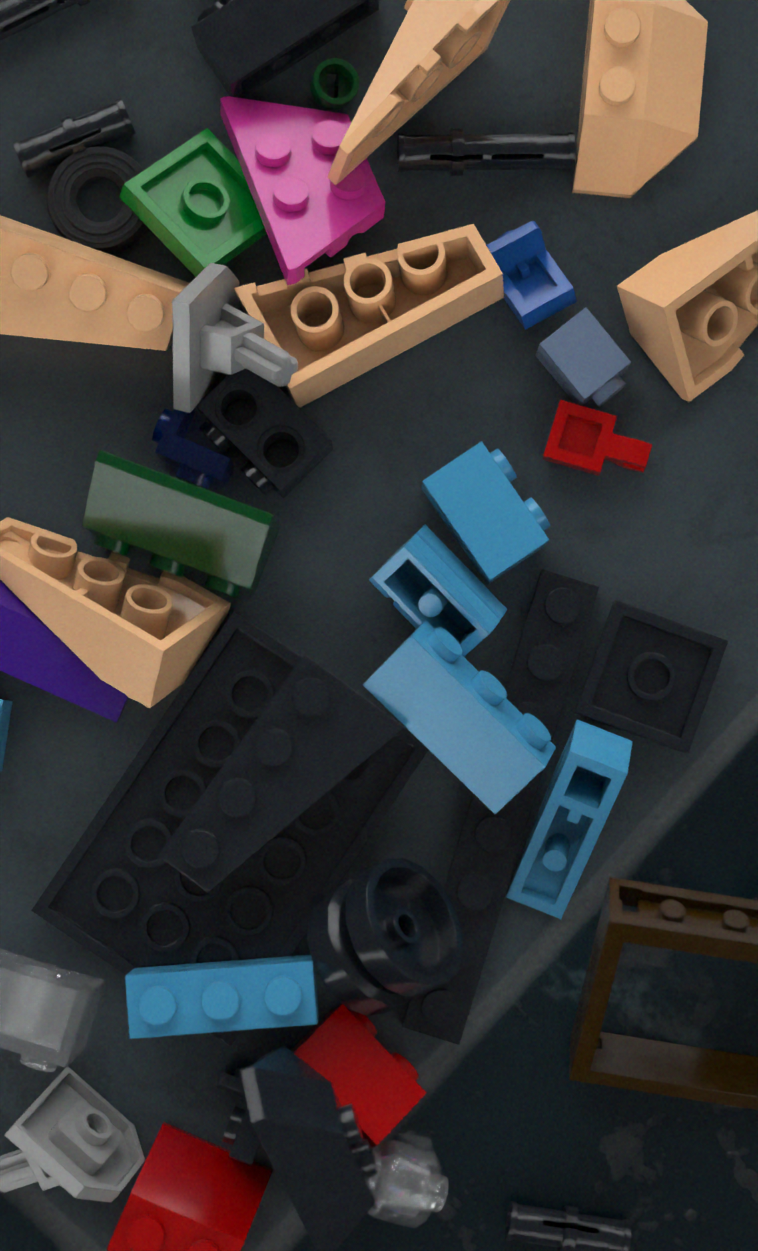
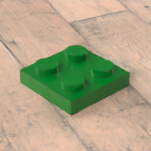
M208 128L124 183L119 196L195 277L210 263L226 264L267 234L238 159Z

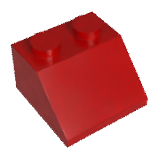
M163 1122L106 1250L241 1251L273 1169L255 1161L251 1167L229 1158L230 1150Z

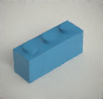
M425 620L383 662L363 686L496 814L546 767L556 746L550 741V733L542 722L531 714L525 713L523 715L506 698L505 688L492 674L484 670L478 671L462 656V647L448 631L440 627L434 628Z
M311 955L134 968L125 975L129 1039L315 1025L319 1019L317 974Z

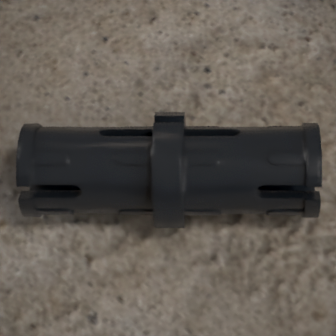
M120 98L112 104L75 119L72 118L71 114L61 117L60 121L62 124L22 141H15L13 145L20 163L29 178L35 173L62 163L73 153H80L85 148L101 147L136 133Z
M511 1201L506 1215L505 1241H519L557 1247V1251H629L632 1228L631 1221L628 1219L618 1220L578 1213V1207L564 1205L561 1211L517 1204V1202Z

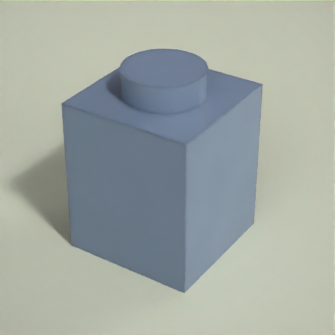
M587 307L542 341L535 355L574 404L581 406L586 405L593 399L599 407L617 394L626 385L621 376L631 364L628 357Z

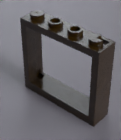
M610 877L570 1036L569 1080L758 1110V1057L600 1032L624 942L758 963V901ZM622 905L636 907V912L622 910Z

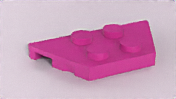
M231 96L220 98V115L287 285L296 284L303 279L305 267L325 253L331 258L347 246L349 239L353 235L364 233L384 218L385 200L367 158L337 185L327 178L338 148L351 124L348 114Z

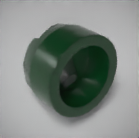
M330 58L321 62L310 80L312 98L320 107L329 110L341 109L347 106L359 89L357 71L349 62L340 58ZM327 74H336L334 98L327 95Z

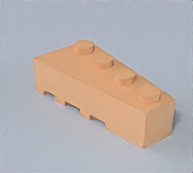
M0 215V334L166 351L173 343L172 300L189 282Z
M474 224L398 244L397 249L366 256L365 252L343 258L344 263L308 272L306 268L304 278L296 284L287 285L285 279L259 286H256L254 282L234 288L244 313L264 323V339L296 358L298 369L291 375L290 383L285 387L299 408L504 298L503 273Z

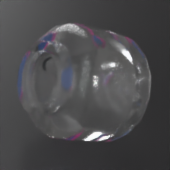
M393 1139L381 1141L373 1150L379 1175L369 1178L375 1204L366 1214L381 1220L416 1228L426 1222L432 1212L438 1213L444 1206L448 1194V1179L446 1176H442L441 1163L436 1153L432 1150Z

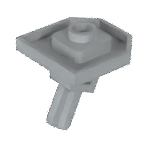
M210 263L172 300L173 409L190 413L225 374L232 375L241 370L248 369L279 387L289 384L291 375L298 369L296 358L264 339V323L239 310V299L234 290L235 287H239V280L228 266Z
M67 1066L5 1134L19 1149L0 1156V1191L5 1193L38 1182L42 1191L61 1185L74 1198L111 1203L145 1161L135 1125Z

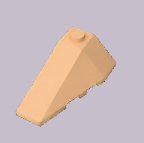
M407 0L404 9L408 12L338 148L327 178L337 185L486 51L510 0Z
M758 210L660 254L617 285L630 334L677 394L687 402L692 401L733 370L744 356L740 346L758 326Z
M9 517L1 520L0 580L102 681L149 709L185 682L229 613L230 602L184 576L180 578L162 572L160 578L128 568L130 562L128 557L113 552L108 559L95 557L77 551V544L74 539Z

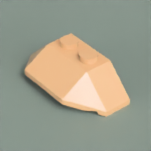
M590 0L572 193L631 198L645 183L696 141L699 130L708 21L686 0Z

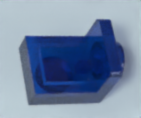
M167 408L164 409L152 436V441L158 443L155 453L161 461L177 467L178 471L175 477L206 490L209 489L211 482L226 488L235 468L231 458L184 439L194 417L195 410L193 409L188 413L175 409L173 411Z

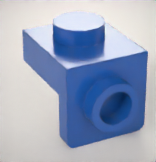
M530 221L515 230L507 231L497 240L486 245L503 273L504 300L525 330L577 302L573 286L546 250L542 231L535 221Z

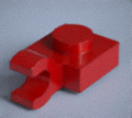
M560 399L543 454V460L599 476L605 459L623 468L643 473L653 444L612 433L617 419L616 415Z

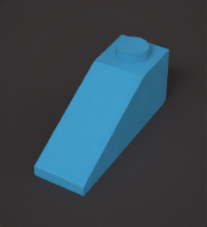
M578 719L576 720L550 780L507 890L506 898L562 919L628 774L633 741Z

